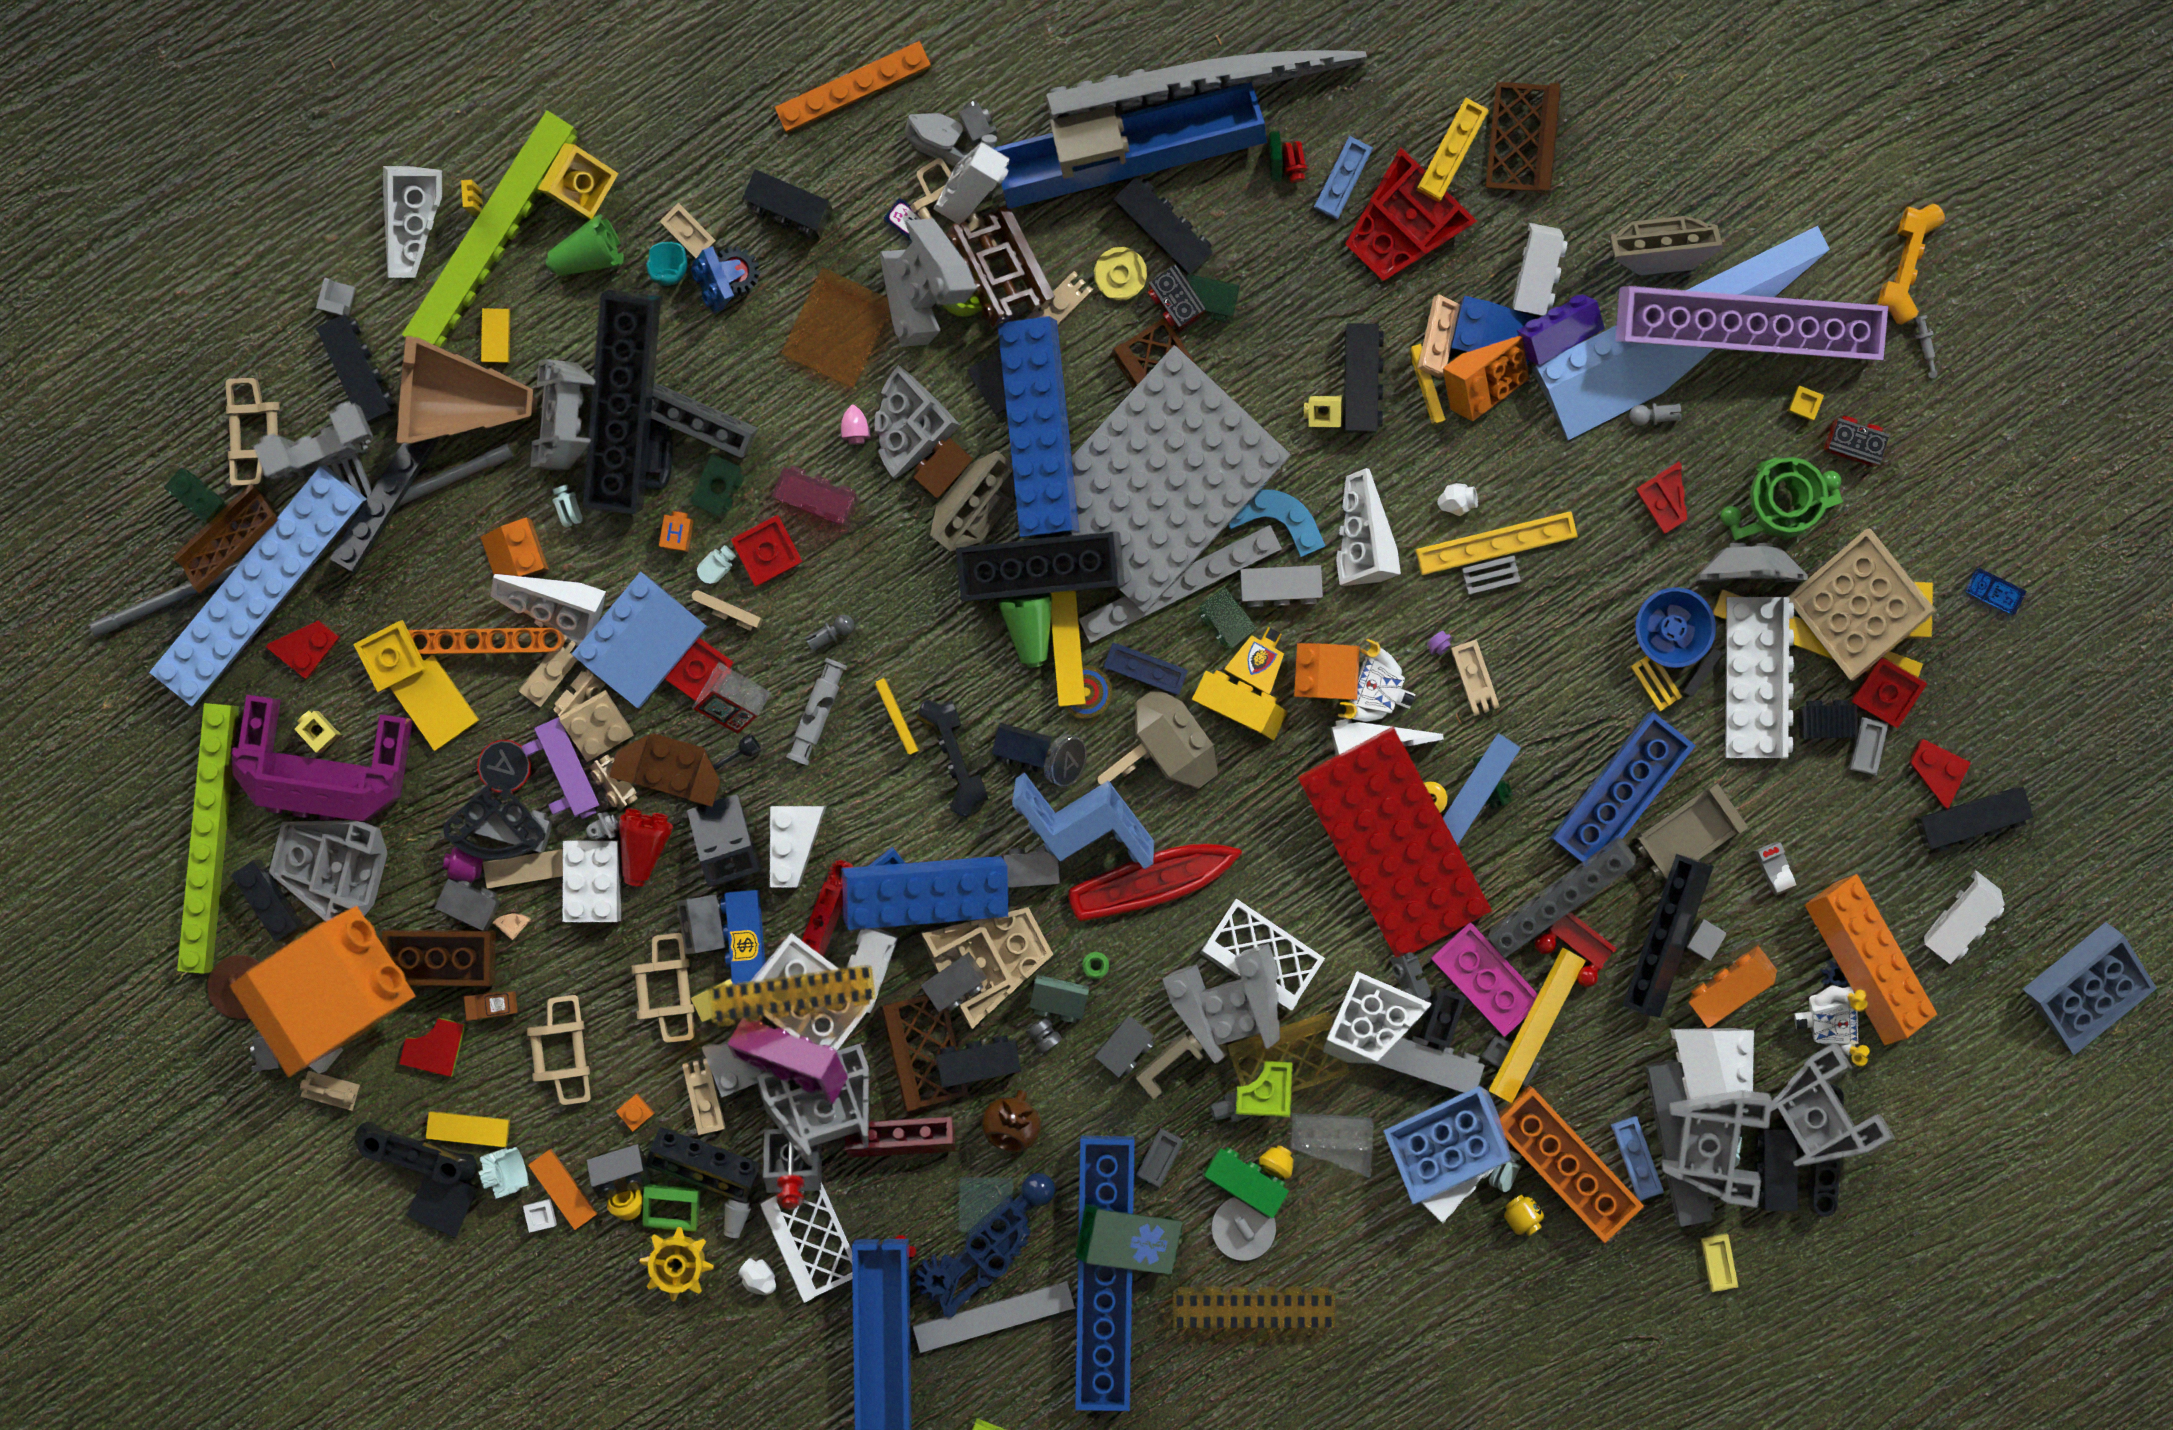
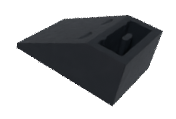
M738 794L714 801L713 807L704 804L687 810L700 864L708 887L762 870Z

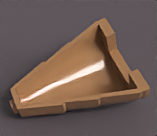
M406 336L396 443L411 444L445 435L452 436L482 427L486 430L528 419L531 417V413H536L537 397H533V389L491 368L487 370L458 354L454 355L421 338Z

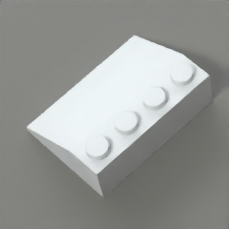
M792 933L788 935L747 985L748 995L741 996L740 994V997L756 1010V1005L763 1004L764 1016L780 1028L786 1030L790 1035L797 1038L804 1036L814 1044L820 1046L829 1045L836 1051L877 999L872 994V999L866 1000L865 988L854 980H849V976L843 972V982H836L835 972L841 970ZM822 973H828L829 984H822ZM808 975L815 976V986H809ZM794 977H801V988H795ZM780 979L788 980L789 989L782 990ZM774 980L775 991L768 992L767 981ZM760 982L761 993L755 994L753 983ZM858 990L859 1001L852 1002L851 991ZM844 992L846 1003L839 1004L837 993ZM831 994L832 1005L825 1006L824 995ZM817 996L819 1007L812 1008L810 997ZM804 998L805 1009L798 1010L797 999ZM790 1000L791 1011L785 1012L783 1001ZM777 1002L778 1013L771 1014L770 1003Z

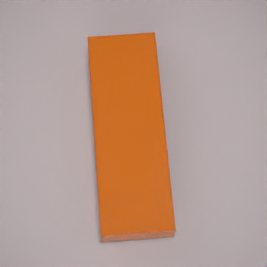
M549 1149L528 1165L574 1230L598 1214L552 1149Z

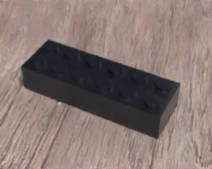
M1112 531L956 548L961 601L1125 586L1120 532Z

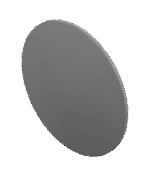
M1235 1197L1225 1201L1217 1209L1213 1217V1239L1217 1247L1230 1258L1242 1261L1258 1258L1270 1248L1275 1238V1219H1268Z

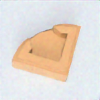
M511 913L500 916L493 924L511 940H514L531 919L522 914Z

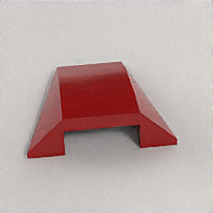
M1401 147L1345 243L1383 281L1477 222L1447 191L1440 202L1417 191L1416 189L1426 171Z

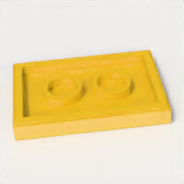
M431 655L424 660L426 669L390 686V688L433 750L437 751L480 720L437 658Z

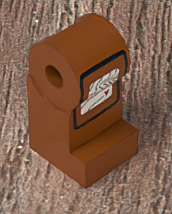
M499 991L464 996L466 1021L518 1013L516 991Z

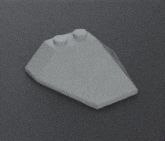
M358 820L282 822L269 873L325 921L338 916L356 905L363 916H365L375 903L388 852L380 828Z

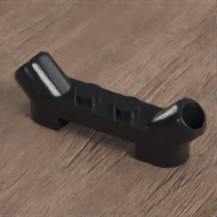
M929 699L923 700L916 715L917 720L941 732L942 738H939L938 741L943 754L949 753L952 763L947 764L952 778H958L960 783L950 804V809L963 817H971L976 805L988 801L989 797L981 775L970 778L952 728L962 725L952 700L942 704Z
M373 1122L362 1123L355 1133V1143L358 1145L359 1152L365 1158L377 1162L385 1160L430 1175L432 1180L444 1184H452L457 1180L470 1181L476 1172L477 1163L471 1154L455 1153L381 1129Z

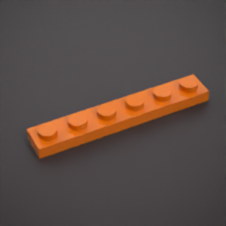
M918 41L776 106L775 109L786 133L922 72L930 68L931 64L921 42Z

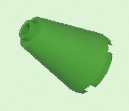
M601 214L593 217L548 251L546 264L550 272L563 276L615 267L622 264L624 260L623 252L618 254L616 247L621 243L607 218L601 220L603 216Z
M1045 593L1036 594V596L1025 595L1001 599L999 607L1020 662L1026 664L1029 668L1042 666V661L1047 660L1052 594Z

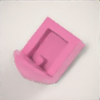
M851 405L847 409L841 423L842 439L844 441L848 440L850 445L864 444V439H870V428L862 411L855 405Z

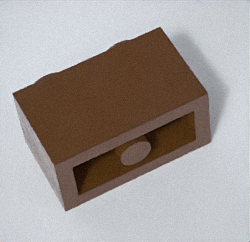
M950 437L946 442L943 439L940 440L932 449V452L935 454L928 462L923 459L914 469L917 473L914 479L938 501L957 481L968 465L974 462L973 458Z

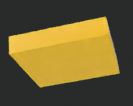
M403 620L354 644L377 692L427 668Z

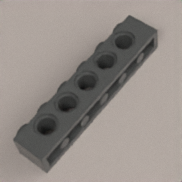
M654 382L652 419L743 458L749 453L758 431L757 427Z
M1618 836L1491 927L1488 938L1503 957L1506 958L1635 865L1636 856Z

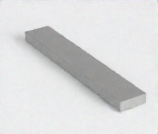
M1068 1281L958 1312L950 1318L944 1316L913 1325L920 1353L1074 1309L1075 1305Z

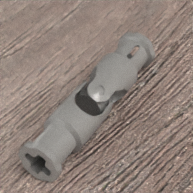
M828 658L825 659L826 665L821 678L816 680L805 712L794 735L796 740L792 750L786 756L805 765L809 764L808 758L813 745H817L826 718L840 688L838 683L843 670H846L848 667ZM822 700V706H817V704Z

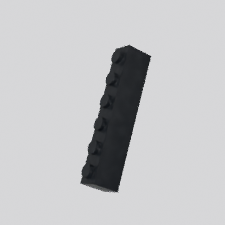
M1676 854L1623 1006L1644 1015L1661 1017L1714 866L1691 857Z

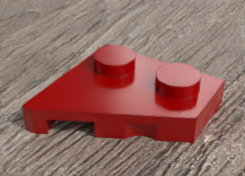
M1680 461L1634 489L1662 534L1667 533L1687 520V511L1684 504L1685 493L1681 477L1682 465Z

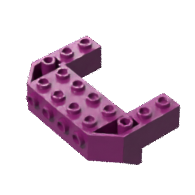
M246 695L239 746L232 749L233 776L255 805L266 807V812L282 814L284 809L293 811V816L309 817V813L319 815L320 820L335 821V818L338 817L362 822L372 820L401 798L412 719L379 714L372 767L273 752L281 699Z

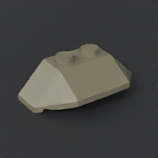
M1687 216L1632 221L1617 234L1612 235L1610 239L1615 260L1638 275L1693 270L1720 251L1723 246L1717 225H1708L1701 220Z
M995 451L969 464L936 506L930 536L950 552L959 547L980 543L1014 501L1015 484L1012 463L998 451Z
M1155 688L1135 702V735L1167 779L1199 789L1218 775L1214 745L1182 701Z

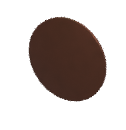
M233 955L215 965L209 975L207 989L212 1004L219 1012L235 1019L249 1018V1015L229 985L259 965V961L245 955Z

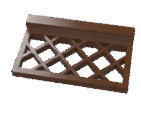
M1496 82L1486 189L1539 192L1543 195L1551 194L1561 96L1560 84L1549 83V85ZM1502 89L1513 90L1519 96L1508 107L1501 100ZM1518 90H1524L1526 92L1521 94ZM1532 91L1544 92L1543 101L1535 108L1525 99ZM1520 101H1523L1531 112L1519 121L1510 110ZM1500 105L1504 108L1501 113H1499ZM1542 108V114L1540 116L1537 113V111ZM1508 113L1516 124L1504 133L1498 126V120ZM1535 115L1541 124L1540 128L1531 135L1522 124ZM1520 127L1528 138L1516 147L1507 136ZM1497 131L1502 135V136L1499 137L1498 139H1497ZM1537 135H1539V143L1534 139ZM1505 139L1513 148V151L1501 159L1495 152V148ZM1532 141L1538 148V153L1528 161L1520 150ZM1517 153L1525 162V165L1513 173L1505 162ZM1494 158H1496L1499 161L1495 166ZM1537 160L1535 170L1532 164ZM1500 166H1503L1511 176L1503 183L1492 182L1493 172ZM1529 167L1535 174L1534 185H1523L1517 176ZM1512 180H1515L1517 184H1509V183H1510Z
M1164 318L1127 342L1118 345L1110 353L1133 390L1147 375V365H1157L1159 362L1149 359L1151 346L1166 349V355L1173 347L1170 345L1172 340L1175 346L1195 363L1173 328L1169 326ZM1161 326L1168 334L1167 344L1152 341L1154 331ZM1149 335V340L1143 339L1144 337ZM1136 342L1146 344L1145 358L1134 356L1129 347Z
M250 484L173 556L175 561L182 566L193 588L199 594L279 520L270 506L272 504L271 501L253 484Z
M928 995L880 1005L903 1106L906 1111L969 1095L966 1083L960 1084L961 1091L949 1093L940 1085L938 1086L926 1079L933 1065L936 1066L934 1058L930 1059L920 1053L927 1039L938 1044L940 1048L947 1047L945 1045L949 1040L950 1046L955 1045L956 1050H958L948 1009L944 1008L936 1017L923 1010L928 1000H930ZM923 1001L920 1008L914 1004ZM910 1005L918 1010L910 1024L901 1019L898 1007ZM921 1012L934 1020L926 1034L913 1026ZM942 1014H943L945 1023L942 1022L941 1020H939ZM937 1022L947 1029L948 1034L943 1043L929 1036ZM902 1023L905 1024L906 1026H908V1028H907V1030L905 1031V1033H904V1029H903ZM911 1029L924 1036L916 1050L907 1045L906 1037ZM909 1050L914 1052L912 1058H910ZM917 1055L930 1062L923 1076L913 1071L912 1063ZM915 1076L920 1078L918 1084H916ZM924 1081L937 1088L930 1099L920 1100L918 1090ZM939 1091H942L943 1093L946 1094V1095H942V1096L936 1097V1096L938 1095Z

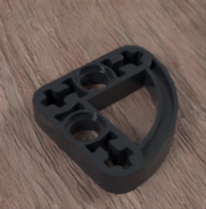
M491 782L449 818L443 827L445 837L458 849L469 855L490 860L509 859L523 855L541 844L546 835L543 825L509 787L502 782ZM493 787L495 789L502 788L503 791L500 795L504 800H508L509 797L512 799V802L507 803L502 810L499 806L503 805V803L498 798L493 800L491 798L493 794L491 789ZM474 804L481 805L484 810L483 816L477 820L473 819L469 813L470 807ZM512 806L519 807L522 812L521 818L515 822L511 821L507 816L508 809ZM496 812L522 842L508 848L493 849L474 844L466 838ZM462 814L468 822L473 824L472 827H469V824H465L460 829L461 836L458 834L451 835L450 833L453 830L451 827L452 823L458 825L464 821L460 817ZM527 817L530 819V822L526 823L527 826L531 829L537 828L539 830L536 833L537 840L534 838L528 840L526 837L529 834L524 827H521L520 830L517 828L518 825L525 822Z

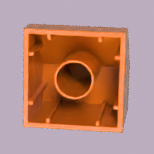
M357 905L320 924L229 985L288 1077L362 1036L416 997L406 982L403 972L395 965L376 936L373 926L365 919Z

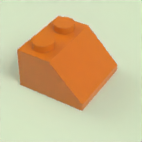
M527 517L500 526L481 537L494 575L531 577L549 570L533 522Z
M1297 643L1294 697L1357 700L1360 646Z

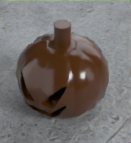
M1018 1090L1015 1098H999L988 1105L983 1116L982 1130L987 1141L993 1146L1008 1152H1021L1032 1147L1037 1140L1041 1121L1037 1110L1025 1102L1027 1092Z

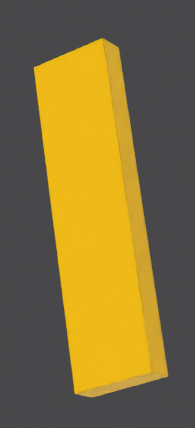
M1468 98L1464 99L1416 189L1417 191L1437 202L1441 201L1489 111L1488 109Z

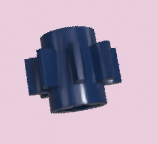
M1826 960L1828 965L1826 969L1819 970L1821 973H1824L1825 977L1821 983H1831L1830 986L1838 985L1841 988L1847 987L1846 983L1848 980L1838 963L1834 964L1831 960ZM1835 969L1842 972L1839 974L1840 980L1832 978L1835 975Z

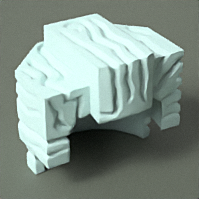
M517 1147L508 1150L504 1148L480 1157L483 1170L479 1171V1175L481 1176L482 1184H484L483 1188L492 1186L496 1199L515 1193L521 1187L529 1185L527 1170Z

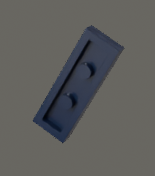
M1114 642L1104 665L1106 669L1176 695L1180 694L1188 672L1187 669Z

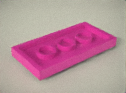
M1471 922L1458 931L1431 957L1435 964L1504 1037L1527 1017L1538 996L1535 990Z

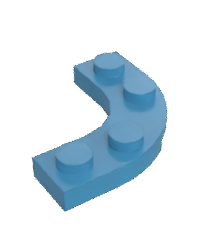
M1260 490L1228 524L1231 530L1254 519L1263 517L1273 518L1285 525L1300 557L1325 547L1318 527L1308 509L1294 497L1276 490Z

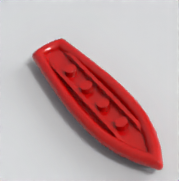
M1189 844L1155 852L1153 864L1145 869L1139 862L1131 861L1070 888L1068 891L1070 907L1077 920L1082 922L1166 903L1201 889L1217 879L1239 858L1242 850L1217 844Z

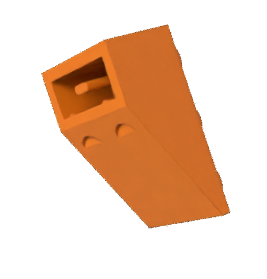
M1521 336L1463 353L1443 368L1450 410L1474 421L1529 380L1523 338Z

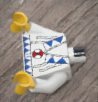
M1366 640L1371 644L1368 651L1361 648V653L1367 655V657H1365L1358 675L1357 700L1340 703V705H1345L1346 707L1345 714H1338L1340 718L1364 722L1382 719L1387 713H1392L1395 704L1410 709L1415 694L1401 689L1405 680L1401 676L1402 669L1394 658L1380 648V645L1373 640Z
M1829 986L1822 992L1809 998V1012L1794 1013L1796 1029L1811 1028L1815 1042L1827 1046L1834 1043L1838 1044L1844 1054L1848 1056L1852 1054V1061L1857 1066H1864L1868 1061L1866 1057L1870 1053L1869 1048L1865 1045H1860L1858 1048L1855 1047V1044H1858L1857 1011H1863L1868 1004L1864 1000L1866 993L1863 990H1857L1854 994L1852 987Z

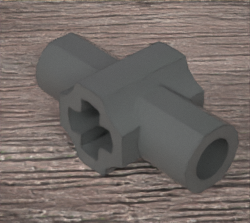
M1237 1090L1223 1095V1101L1210 1104L1214 1121L1229 1117L1230 1121L1233 1122L1253 1116L1236 1114Z

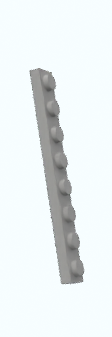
M1269 525L1192 563L1146 613L1125 596L1078 620L1089 642L1092 643L1282 548Z

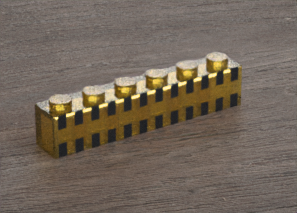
M869 964L708 987L711 1018L713 1022H718L719 1026L735 1024L734 1019L745 1018L746 1022L762 1020V1015L772 1014L773 1018L789 1016V1011L799 1010L800 1014L816 1012V1007L826 1006L827 1010H836L843 1008V1003L853 1002L854 1006H863L870 1004L871 999H876L872 966Z
M1179 1287L1178 1291H1173V1328H1335V1294L1333 1291H1329L1328 1287H1313L1312 1291H1302L1301 1287H1286V1291H1275L1274 1287H1259V1291H1248V1287H1232V1291H1221V1287H1205V1291H1194V1287Z

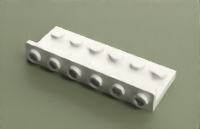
M1726 597V758L1788 759V753L1793 751V738L1788 737V726L1793 725V711L1789 710V699H1793V683H1789V672H1793L1794 662L1793 656H1789V646H1793L1794 633L1793 629H1789V619L1794 617V604L1789 603V597Z

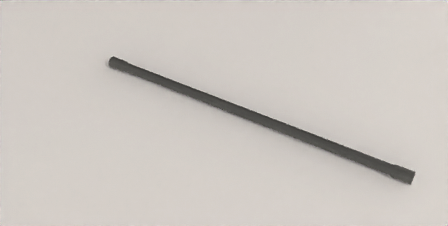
M508 443L486 452L483 456L409 487L398 506L486 468L495 467L513 459L514 455ZM359 511L354 515V517L349 521V523L344 527L343 530L351 526ZM243 559L232 563L205 589L224 582ZM188 582L116 614H110L91 622L90 628L95 637H100L126 623L198 592L193 588L191 582Z

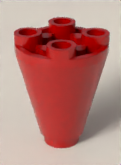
M628 808L625 814L621 815L619 820L622 875L626 884L644 886L645 881L649 879L673 830V826L667 822L668 816L665 814L652 813V816L641 814L640 810Z

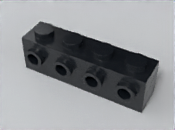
M660 1127L646 1162V1167L747 1203L761 1163L753 1161L748 1157L739 1156L726 1149L709 1145L699 1139H693Z

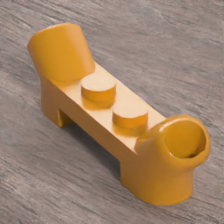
M1930 204L1921 210L1907 206L1902 215L1897 234L1906 236L1907 239L1895 281H1888L1882 285L1877 305L1888 306V311L1893 316L1896 324L1902 325L1918 316L1919 311L1908 290L1909 286L1914 284L1918 270L1915 269L1917 259L1920 260L1924 253L1925 244H1922L1924 235L1940 227L1945 221L1942 209L1936 204Z

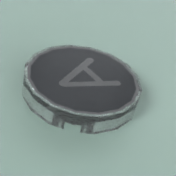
M1064 734L1057 738L1050 746L1049 759L1046 758L1044 763L1047 780L1058 787H1068L1073 784L1081 775L1087 758V748L1084 741L1078 736Z

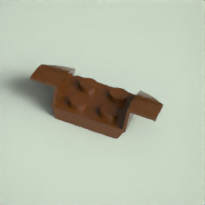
M655 733L647 735L617 751L609 777L642 785L712 807L720 784L717 773L704 747Z

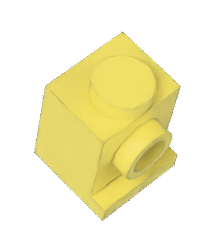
M1343 395L1310 396L1309 403H1304V419H1309V427H1341L1343 423ZM1327 406L1329 412L1321 413L1319 407Z
M308 711L303 714L297 721L299 725L295 728L297 733L316 753H323L342 735L319 711H313L312 713ZM317 725L322 727L320 735H316L314 732V728Z

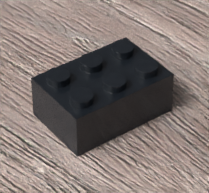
M756 169L742 197L747 206L746 208L750 210V214L764 219L766 215L774 220V224L784 229H788L789 226L794 227L799 231V235L813 240L814 236L821 239L833 212L829 200Z

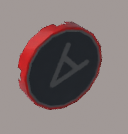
M498 740L490 743L483 749L478 758L477 770L480 779L485 785L491 782H502L511 791H515L526 784L531 775L530 756L526 757L522 745L512 740ZM494 787L492 788V790H494V791H496V792H502V791H503L502 788H499V789H495Z

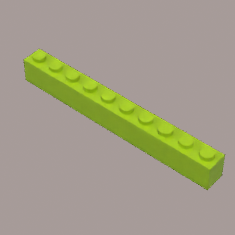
M546 110L402 333L404 337H418L439 348H444L447 343V338L445 337L451 329L454 330L459 325L462 319L460 314L465 306L469 307L476 298V293L474 292L480 284L483 285L488 280L491 274L489 269L494 261L499 262L503 257L505 244L509 239L513 240L520 229L518 224L523 217L527 218L534 208L533 201L536 196L543 194L538 188L563 144L575 145L578 139L576 137L578 132L573 126Z
M204 703L177 971L205 974L213 969L233 772L232 749L235 748L239 706Z

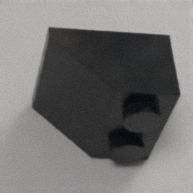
M999 722L992 754L997 755L996 761L1011 765L1012 760L1023 762L1022 768L1037 772L1038 767L1044 768L1052 737Z

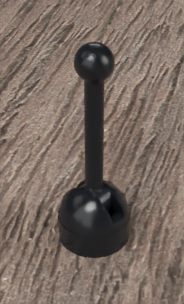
M751 733L744 736L739 742V750L714 764V769L720 768L741 754L754 756L761 752V747L756 738Z

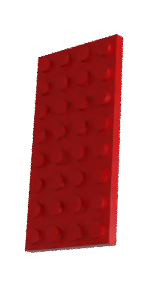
M1394 726L1298 776V780L1395 957L1404 956V954L1409 952L1413 953L1492 911Z

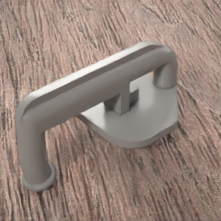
M939 113L909 115L905 127V135L918 151L936 159L942 158L944 162L953 166L969 154L954 147L963 132V126L958 121ZM988 134L984 135L981 140L990 148H995L997 137Z

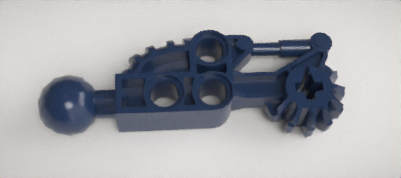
M1033 1173L1027 1176L1022 1183V1194L1015 1200L1009 1195L973 1226L966 1235V1247L954 1258L944 1254L941 1260H937V1256L933 1254L931 1255V1263L926 1259L922 1260L923 1267L916 1269V1274L919 1277L915 1279V1283L918 1286H922L920 1288L922 1295L929 1292V1299L931 1301H940L943 1307V1314L946 1317H953L956 1314V1310L969 1300L971 1295L981 1286L987 1287L998 1277L1004 1275L1008 1267L1015 1261L1014 1257L1021 1255V1249L1028 1244L1027 1237L1031 1233L1027 1226L1028 1219L1025 1211L1031 1206H1044L1054 1197L1055 1184L1049 1176L1044 1173ZM996 1220H1000L1005 1223V1226L1001 1229H994L991 1224ZM975 1238H982L985 1241L980 1247L971 1244ZM993 1257H999L1003 1260L998 1266H993L989 1263ZM978 1263V1279L953 1298L959 1278ZM933 1275H936L937 1277L943 1275V1280H940L939 1278L933 1280Z

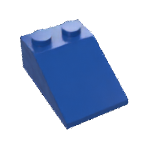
M1464 296L1460 303L1450 352L1461 355L1517 337V330L1526 326L1527 322L1539 318L1493 302Z

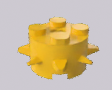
M678 1227L674 1236L666 1239L654 1234L651 1239L655 1249L649 1257L640 1259V1263L648 1267L651 1278L647 1288L650 1290L659 1286L662 1291L669 1292L671 1301H676L678 1294L687 1289L698 1294L702 1292L698 1279L703 1272L712 1270L714 1265L705 1262L704 1252L702 1251L706 1243L705 1239L694 1241L692 1238L684 1236L682 1227ZM675 1258L682 1262L678 1270L674 1268L675 1265H671Z

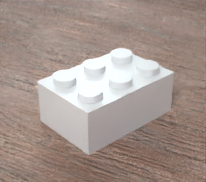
M563 841V922L621 921L620 841Z

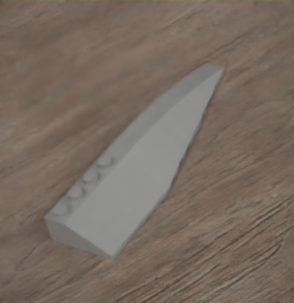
M1284 51L1231 56L1182 64L1145 72L1144 69L1129 72V76L1119 78L1118 75L1104 77L1103 82L1093 84L1092 81H1084L1078 83L1076 88L1066 89L1065 86L1056 87L1050 90L1051 93L1046 94L1051 120L1110 106L1114 107L1115 115L1119 116L1252 82L1254 87L1364 63L1367 55L1366 51Z

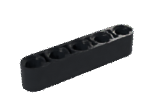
M1830 1084L1844 1107L1843 1091L1838 1086ZM1841 1159L1810 1165L1808 1205L1812 1211L1820 1216L1829 1217L1837 1211ZM1823 1170H1828L1830 1172L1829 1180L1821 1183L1819 1181V1174ZM1826 1196L1828 1198V1206L1823 1210H1819L1817 1207L1818 1200Z

